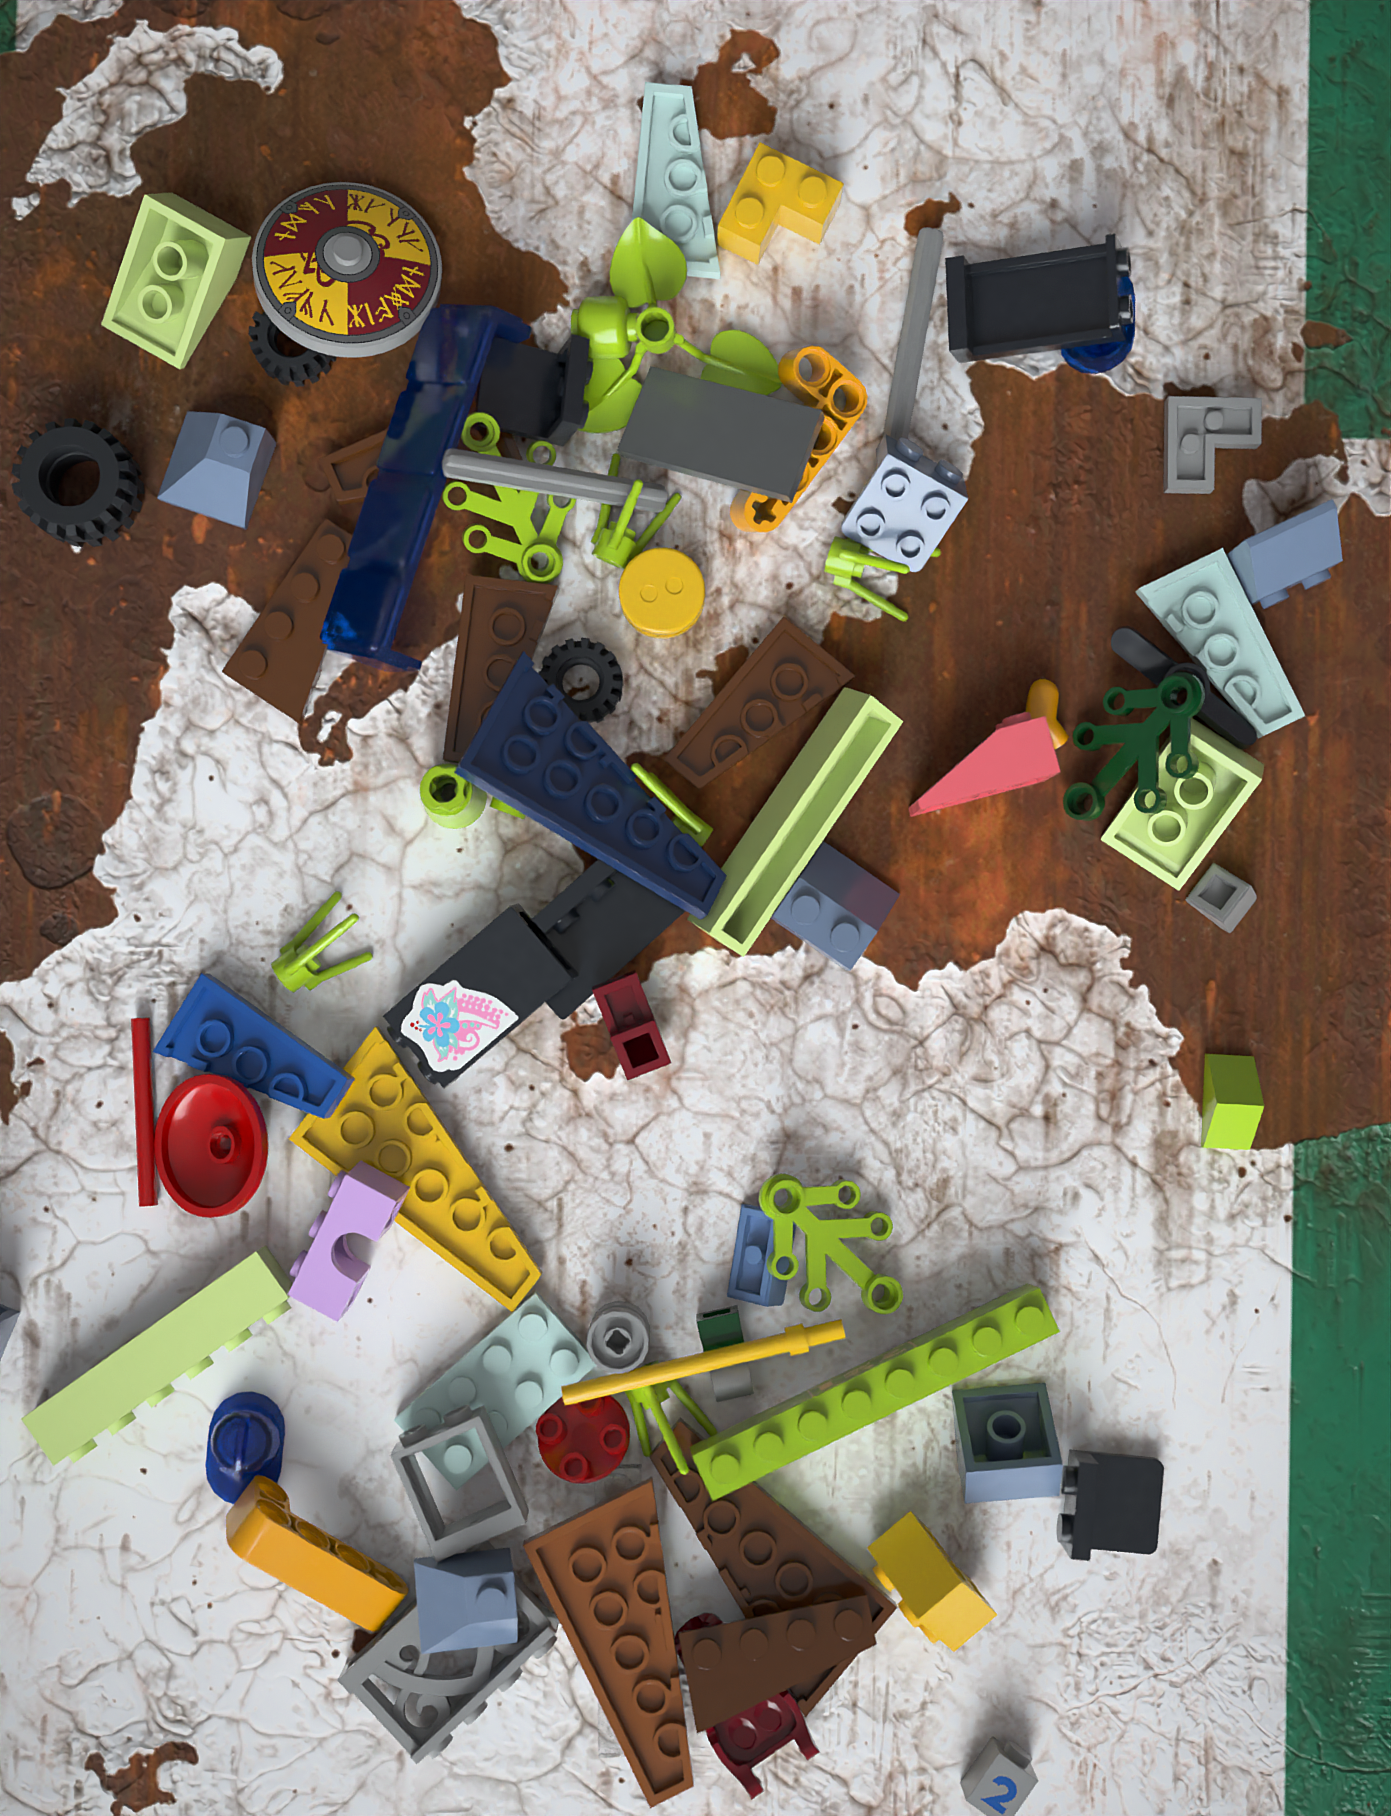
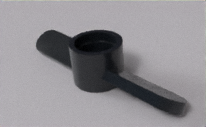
M1122 626L1115 630L1111 637L1112 649L1156 684L1155 688H1158L1159 684L1170 674L1185 672L1194 675L1202 683L1205 694L1203 705L1195 715L1239 749H1248L1256 742L1257 732L1255 728L1210 692L1209 678L1201 667L1193 663L1178 664L1133 627Z

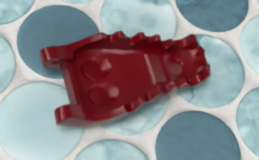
M704 1612L689 1619L676 1632L674 1637L676 1652L683 1665L684 1661L678 1633L680 1631L724 1623L716 1614ZM788 1690L706 1729L707 1738L717 1757L741 1783L751 1800L764 1791L761 1780L756 1776L752 1768L782 1747L795 1740L799 1752L804 1755L807 1761L820 1753L811 1736L802 1711Z

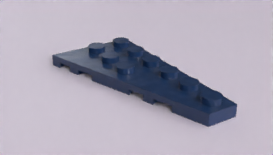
M523 651L454 773L701 920L706 917L727 875L689 833L683 834L664 813L667 809L655 796L652 799L634 780L637 776L587 721H581L563 701L565 696L554 684L549 686L533 668L535 663Z

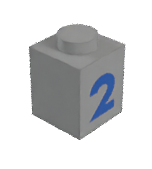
M992 1736L960 1782L966 1801L987 1816H1015L1038 1782L1030 1763L1032 1757L1013 1741L1009 1740L1004 1745Z

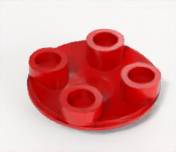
M611 1395L569 1405L564 1404L562 1396L545 1411L544 1415L536 1423L535 1432L538 1436L539 1452L545 1465L557 1477L571 1483H593L611 1474L625 1457L630 1442V1424L626 1412Z

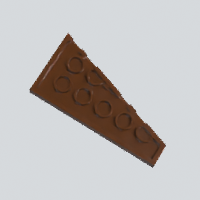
M680 1417L671 1429L683 1453L682 1455L689 1469L688 1473L682 1475L679 1472L664 1437L651 1451L649 1458L676 1503L683 1510L695 1530L698 1540L704 1550H707L718 1569V1573L745 1618L866 1593L876 1634L898 1608L896 1602L755 1481L712 1501L689 1449L690 1446L705 1440V1438ZM857 1655L789 1688L805 1718Z

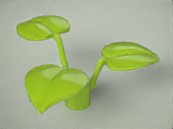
M640 217L635 218L620 237L610 265V283L615 296L625 298L629 308H637L648 302L647 309L638 316L636 321V333L640 343L635 347L636 352L627 370H625L624 365L618 358H593V372L588 385L585 386L583 400L589 402L588 417L583 429H577L582 432L593 434L609 433L625 428L642 389V385L632 377L637 373L644 354L647 351L655 354L664 353L670 350L674 344L679 345L699 361L707 363L701 374V379L765 396L776 392L782 386L778 375V364L774 356L761 341L747 332L740 330L719 332L712 340L710 355L705 354L684 339L683 335L677 334L671 315L666 310L657 307L656 300L668 301L680 293L687 279V263L682 251L673 240L653 228Z

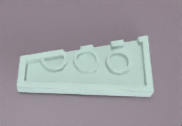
M645 82L632 221L640 217L653 228L673 240L685 257L687 276L720 279V267L716 252L692 87Z
M1223 548L1135 591L1195 664L1206 672L1211 683L1233 709L1255 728L1258 738L1305 716Z

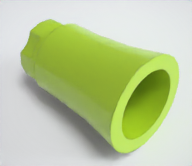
M445 763L432 767L424 774L420 783V797L427 815L436 824L449 829L464 828L474 823L483 813L487 801V792L455 774L454 771L458 764ZM448 785H455V798L449 802L444 801L442 797L443 789Z

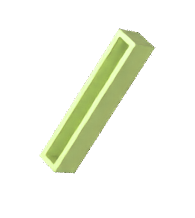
M844 687L721 868L727 876L708 915L700 920L690 914L687 920L744 957L903 721L871 695Z
M265 1245L25 1415L21 1420L53 1466L67 1456L75 1463L98 1446L93 1439L96 1435L107 1428L113 1436L136 1419L132 1412L134 1408L144 1401H147L152 1408L175 1391L171 1382L186 1373L190 1380L214 1363L209 1356L211 1353L223 1345L228 1352L232 1351L253 1336L248 1329L253 1323L263 1317L266 1323L270 1324L292 1308L287 1299L291 1297L288 1293L293 1283Z

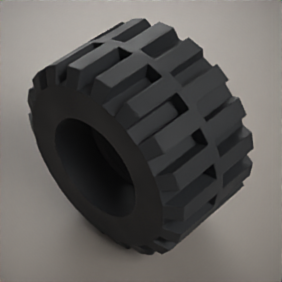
M65 418L64 427H61L55 421L45 424L47 432L44 434H40L37 430L31 433L28 437L33 443L29 448L23 445L20 446L17 454L23 458L21 464L13 463L12 474L20 479L19 482L12 483L13 493L22 499L17 504L22 512L30 517V521L55 539L63 543L67 541L76 547H83L84 542H87L92 547L102 546V537L106 536L111 541H114L121 537L117 531L118 528L124 525L128 530L135 521L129 516L132 511L140 513L143 503L136 497L137 494H145V484L138 478L142 474L139 464L132 459L133 455L118 439L105 428L101 429L93 422L85 420L82 425L75 418ZM81 462L98 463L100 482L94 495L80 505L62 506L59 500L58 489L65 472Z

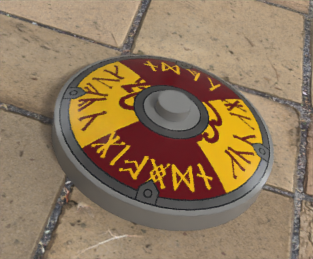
M334 182L301 190L282 201L272 210L261 225L255 239L252 255L253 279L258 299L265 313L289 338L302 346L322 354L349 358L373 356L392 350L410 340L425 326L439 300L442 262L439 247L431 229L424 219L406 202L391 193L373 186L360 183Z

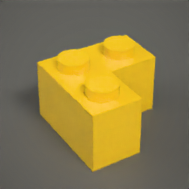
M759 142L718 224L717 245L759 265L778 225L820 245L840 205L844 183Z
M911 1511L867 1547L878 1563L872 1568L874 1574L888 1591L891 1592L894 1588L903 1599L897 1604L898 1608L914 1628L919 1626L933 1644L941 1640L955 1652L997 1616V1613L974 1582L952 1561L929 1528Z

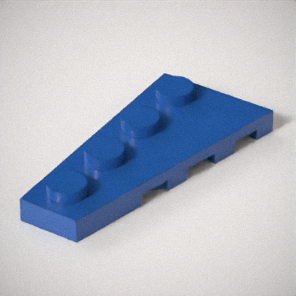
M201 973L152 1051L162 1056L172 1057L185 1062L188 1066L203 1072L231 1077L246 1088L264 1093L269 1098L323 1119L332 1116L355 1080L345 1070L208 973Z

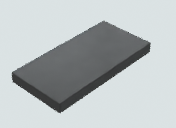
M650 366L617 451L624 458L792 503L825 416L820 409Z

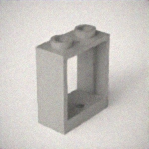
M469 1405L456 1408L443 1416L444 1423L428 1430L425 1424L408 1429L398 1436L400 1442L396 1443L390 1454L436 1562L521 1526L527 1521L529 1508L484 1405L474 1410H471ZM475 1428L506 1500L445 1526L414 1454Z

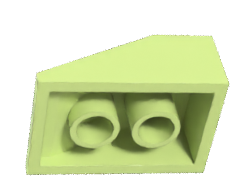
M174 193L145 194L101 325L178 369L184 368L234 284L251 236Z
M1191 718V752L1199 760L1197 773L1190 779H1179L1169 775L1165 762L1167 756L1171 753L1170 734L1159 750V787L1167 795V804L1163 811L1158 814H1147L1137 810L1134 805V794L1138 789L1137 783L1101 837L1102 841L1178 891L1261 782L1265 766L1193 718ZM1182 756L1177 761L1176 766L1179 773L1187 768L1188 761L1185 756ZM1153 791L1149 792L1145 797V804L1148 808L1152 807L1156 800Z

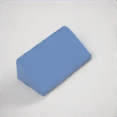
M741 1205L727 1297L766 1307L781 1306L785 1300L788 1280L778 1279L767 1270V1259L774 1251L773 1219L766 1216L760 1206ZM793 1222V1243H794L795 1230H796V1224H795L794 1222ZM786 1256L779 1258L776 1263L778 1273H783L789 1267V1260Z

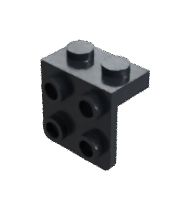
M571 334L560 351L555 353L497 337H489L482 348L475 412H483L492 416L496 420L501 432L533 440H544L550 444L563 447L578 428L583 429L588 417L589 402L583 400L584 389L591 379L594 365L593 358L588 357L590 338ZM476 422L479 426L486 428L484 423Z
M1069 1449L1068 1465H1063L1061 1477V1492L1065 1495L1064 1513H1059L1056 1533L1058 1543H1061L1070 1559L1090 1561L1091 1549L1147 1555L1153 1554L1156 1551L1164 1466L1160 1460L1154 1457Z

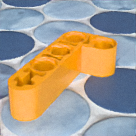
M807 346L788 351L782 356L778 365V375L782 384L803 402V405L823 411L825 419L818 434V443L811 452L792 503L768 498V496L742 489L739 490L730 505V517L734 525L744 532L767 533L780 525L864 412L867 405L868 396L863 384L832 355L819 346ZM802 357L808 359L812 366V375L808 381L801 377L798 370ZM837 388H840L846 397V405L842 411H839L833 402V395ZM753 503H761L757 509L761 515L760 520L753 519L756 514L755 509L751 507Z
M254 1476L226 1515V1541L230 1549L238 1557L367 1630L373 1632L380 1631L408 1594L407 1584L394 1571L290 1512V1502L287 1493L276 1482L265 1476Z

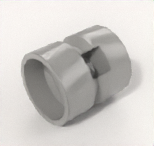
M614 1301L599 1309L591 1321L587 1334V1349L592 1361L599 1368L609 1373L622 1374L634 1370L643 1362L648 1351L650 1326L646 1315L639 1307L625 1301Z

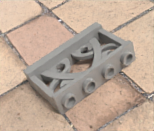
M486 1540L468 1548L465 1552L495 1548ZM515 1573L516 1609L523 1611L529 1618V1632L522 1639L517 1640V1643L478 1647L473 1672L451 1676L424 1674L430 1659V1653L421 1654L417 1597L344 1666L337 1681L349 1694H355L410 1754V1758L416 1764L428 1754L432 1759L437 1757L452 1741L453 1736L450 1733L462 1721L467 1726L473 1723L487 1708L488 1703L485 1700L497 1688L501 1692L509 1689L523 1673L520 1667L532 1655L539 1659L556 1643L558 1638L554 1634L558 1628V1617L549 1611ZM406 1645L416 1646L420 1651L419 1662L414 1671L407 1669L413 1658L405 1659L401 1655V1649ZM495 1650L505 1654L506 1656L491 1669ZM374 1674L381 1680L401 1688L394 1705L368 1678L369 1676ZM411 1692L420 1694L416 1705L419 1716H421L423 1707L427 1705L434 1706L437 1709L438 1717L430 1726L417 1727L407 1720L405 1702ZM464 1695L451 1707L448 1696Z

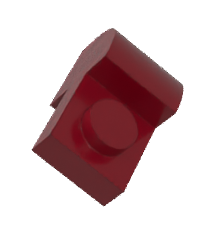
M636 970L592 987L593 994L627 1081L671 1064L666 1045Z

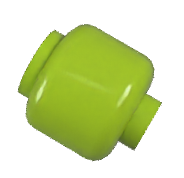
M621 296L585 297L579 309L572 310L571 334L590 338L588 357L625 358L631 349L632 342L640 341L636 333V321L639 313H631L627 300Z

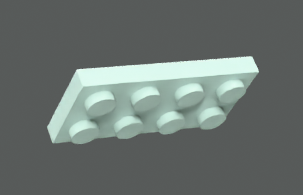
M535 1291L513 1313L507 1316L401 1411L394 1421L404 1432L420 1424H425L428 1430L444 1423L443 1416L456 1408L469 1405L471 1410H474L484 1405L504 1449L562 1397L561 1386L577 1383L596 1364L590 1358L588 1349L544 1298ZM475 1428L422 1451L456 1491L489 1462Z

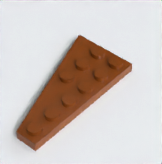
M650 1477L524 1540L522 1546L650 1808L694 1787V1777L653 1477Z

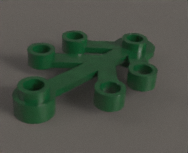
M1176 672L1167 676L1159 684L1158 688L1128 690L1122 687H1112L1105 693L1103 706L1112 715L1124 717L1129 715L1134 708L1156 709L1143 723L1099 726L1094 723L1083 722L1076 726L1072 739L1075 746L1081 750L1096 751L1102 745H1124L1090 784L1078 782L1072 784L1066 790L1063 796V807L1067 815L1073 819L1091 821L1099 817L1105 807V796L1137 760L1138 789L1134 794L1135 807L1140 812L1147 814H1158L1163 811L1167 804V795L1159 787V735L1169 724L1171 753L1167 756L1165 762L1167 772L1175 778L1190 779L1199 769V760L1191 752V717L1199 712L1205 696L1203 685L1197 677L1185 672ZM1186 689L1188 692L1187 700L1184 704L1179 705L1177 703V694L1180 690ZM1119 694H1123L1125 698L1124 705L1117 710L1114 706L1115 698ZM1092 729L1094 738L1090 744L1086 745L1084 734L1087 730ZM1182 756H1185L1188 761L1187 768L1179 773L1176 766L1177 761ZM1153 791L1156 800L1154 805L1148 808L1145 804V797L1149 792ZM1091 794L1093 803L1090 810L1087 811L1084 808V799Z

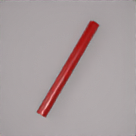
M131 1018L138 1200L140 1207L158 1205L157 1167L154 1153L155 1121L150 1018Z

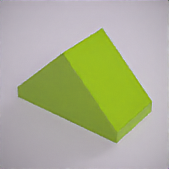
M1205 1054L1201 1147L1250 1150L1264 1109L1254 1056Z

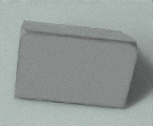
M1213 863L1185 900L1220 928L1231 933L1253 905L1257 896L1251 885Z

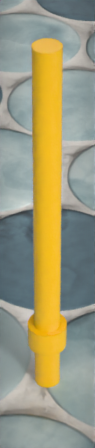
M841 1319L806 1328L801 1323L785 1327V1333L635 1368L622 1374L614 1373L561 1386L563 1401L565 1405L785 1352H790L791 1356L810 1352V1346L846 1338Z

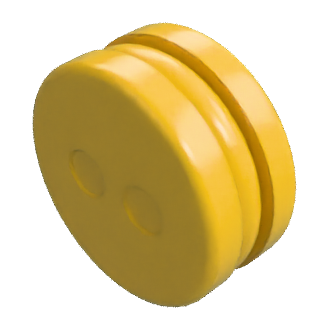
M658 547L639 553L626 565L619 581L618 593L622 612L634 629L648 637L668 639L685 633L698 621L704 608L705 582L699 567L689 556L672 548Z

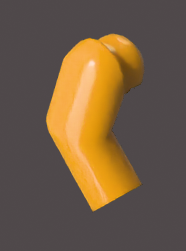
M1039 679L1031 685L1028 692L1026 712H1030L1032 719L1046 716L1054 749H1057L1069 738L1067 732L1056 719L1059 691L1053 682L1047 679Z

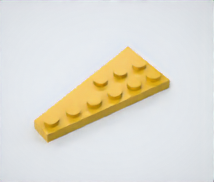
M375 1026L343 1067V1070L353 1076L355 1080L332 1116L323 1119L308 1113L289 1137V1140L336 1176L341 1170L348 1173L358 1162L363 1161L409 1186L410 1189L394 1221L513 1313L543 1272L379 1026Z

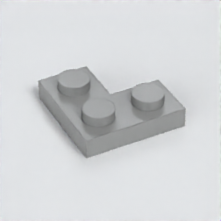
M1168 396L1164 401V493L1210 494L1214 490L1215 448L1257 449L1261 445L1262 398Z

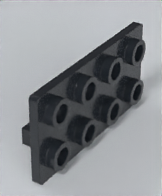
M598 859L532 918L535 924L579 974L570 984L550 998L546 1004L560 1019H566L593 995V986L610 980L686 911Z

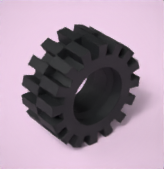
M255 311L252 317L255 327L249 326L248 334L252 339V342H249L256 356L255 358L272 379L276 377L281 384L289 386V381H293L296 387L304 386V380L310 379L312 384L319 381L317 374L321 371L325 375L328 374L331 370L328 363L330 360L335 362L337 356L322 354L309 348L298 356L282 354L277 348V337L281 330L271 321L265 311L262 315Z
M573 638L565 640L566 644L560 647L557 644L551 649L552 653L548 657L545 655L541 662L543 665L542 669L538 674L549 686L554 684L565 696L563 698L564 703L581 721H587L588 723L596 721L599 723L604 720L606 715H611L615 711L616 704L621 700L624 684L620 664H618L612 651L609 652L605 645L598 641L593 643L590 642L589 638H581V641H574ZM576 665H587L593 668L599 676V687L596 693L585 700L571 698L563 688V678L566 672Z

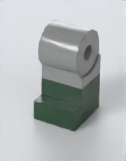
M737 1305L696 1314L697 1327L704 1352L744 1342ZM748 1362L710 1371L717 1402L754 1394Z

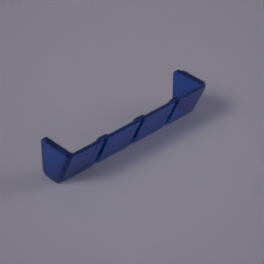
M440 304L439 308H431L422 325L406 373V379L409 380L406 391H402L398 397L377 461V468H379L377 478L370 482L347 551V555L350 557L348 566L340 572L320 633V639L323 640L322 643L327 645L326 650L386 672L420 671L422 661L390 649L447 479L442 470L444 454L448 449H457L493 337L509 340L517 344L530 338L532 328L522 323L523 320L491 305Z

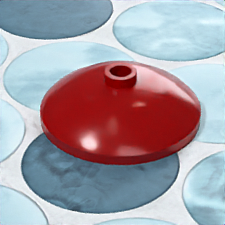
M202 1074L185 1080L166 1099L156 1124L154 1153L157 1170L163 1186L178 1206L190 1214L204 1218L232 1214L251 1200L264 1177L269 1150L267 1127L259 1104L244 1085L225 1075Z

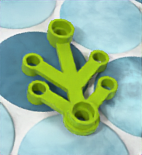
M473 412L467 415L460 425V437L463 443L468 448L478 451V453L501 457L496 446L500 436L496 420L483 412ZM476 422L484 423L487 428V434L482 440H474L470 435V428ZM544 440L532 442L526 451L528 462L536 463L533 458L534 450L539 446H546L549 450V459L543 464L552 466L556 461V450L553 445ZM458 480L445 484L442 489V500L450 509H467L511 525L521 543L518 544L492 536L485 526L474 523L467 526L462 534L463 544L469 551L473 553L487 552L515 562L518 572L528 582L548 584L558 577L562 570L563 557L561 551L556 546V542L566 514L574 507L576 499L569 498L566 505L558 507L553 502V495L546 494V501L550 508L538 535L530 519L539 494L538 492L520 489L518 492L514 488L494 485L501 500L498 501L471 491L466 484ZM456 486L463 488L465 492L464 500L459 504H452L448 499L450 489ZM474 530H481L485 534V541L479 547H473L469 544V535ZM538 552L544 553L547 557V563L541 569H535L531 566V558Z
M775 1174L763 1183L759 1192V1204L766 1216L773 1219L774 1251L767 1259L768 1272L781 1280H789L796 1275L799 1263L796 1256L792 1254L794 1222L805 1233L806 1284L802 1286L799 1292L800 1302L805 1308L814 1312H821L831 1302V1292L826 1285L827 1255L862 1289L861 1298L868 1309L879 1314H890L896 1311L903 1299V1290L899 1282L884 1274L875 1275L838 1239L867 1237L876 1241H883L892 1233L893 1224L890 1217L878 1211H871L862 1218L819 1220L806 1206L833 1204L843 1209H851L858 1204L861 1197L857 1184L849 1180L840 1179L831 1186L803 1187L801 1182L792 1175ZM843 1186H848L851 1191L850 1198L842 1203L838 1197L839 1190ZM784 1188L788 1196L787 1201L783 1205L778 1206L775 1203L774 1197L778 1190ZM880 1218L883 1223L882 1229L878 1234H873L871 1223L874 1219ZM786 1256L789 1260V1267L785 1272L778 1273L776 1263L779 1258ZM881 1284L884 1288V1295L880 1300L875 1301L872 1296L873 1289ZM819 1288L822 1295L821 1300L817 1304L811 1305L809 1294L813 1289Z

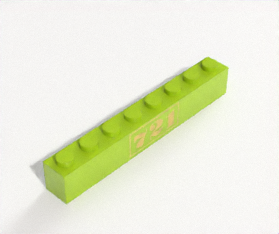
M1027 1283L690 1446L689 1449L712 1501L1055 1335L1060 1330L1040 1288Z

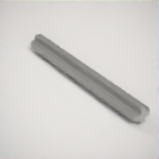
M927 227L921 228L919 231L882 439L885 434L897 441L900 437L908 439L944 238L943 232L938 229Z
M452 448L445 451L442 461V470L448 478L624 507L635 482L632 479ZM643 482V487L634 509L661 512L665 508L668 492L661 484Z

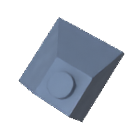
M187 411L157 499L247 530L276 446V441L266 428L221 413Z
M510 1547L456 1553L436 1562L434 1556L414 1558L421 1654L517 1643V1610Z

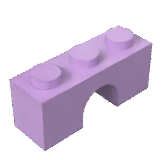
M363 1161L358 1162L348 1173L341 1170L328 1192V1196L334 1199L328 1212L322 1210L309 1231V1236L314 1238L309 1251L303 1250L291 1268L289 1275L294 1277L295 1280L288 1295L338 1322L353 1305L372 1267L356 1258L350 1252L346 1241L347 1233H359L378 1242L391 1228L410 1187Z

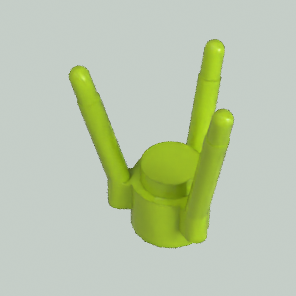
M618 453L612 455L608 470L609 476L618 477L621 456ZM641 479L635 480L617 523L611 521L608 529L612 505L602 503L597 528L590 541L595 544L592 555L610 565L625 569L629 560L631 561L643 551L673 512V509L682 498L680 493L673 494L666 503L664 510L655 516L636 542L633 541L636 532L627 528V525L638 501L643 481Z
M835 536L824 568V572L835 575L833 584L847 588L897 619L907 621L908 614L854 581L852 577L862 578L866 565L903 574L909 573V565L869 555V552L873 550L849 537L844 539ZM935 548L931 557L940 556L941 550Z
M633 763L631 770L675 813L671 821L683 834L689 833L699 846L702 847L712 833L713 828L691 812L654 773H648L638 763Z
M339 891L334 892L298 934L279 949L282 955L271 963V967L278 979L293 993L302 986L311 991L323 981L351 970L373 958L371 952H365L320 972L316 971L322 966L316 955L359 920V916L353 913L310 947L303 944L342 898V893Z
M655 1360L643 1366H648L659 1362L658 1360ZM677 1379L624 1391L631 1404L643 1455L650 1457L652 1450L642 1405L645 1410L651 1408L679 1472L682 1475L687 1474L689 1469L682 1455L683 1453L660 1404L670 1398L667 1388L672 1390L710 1436H713L718 1431L709 1421L708 1417Z

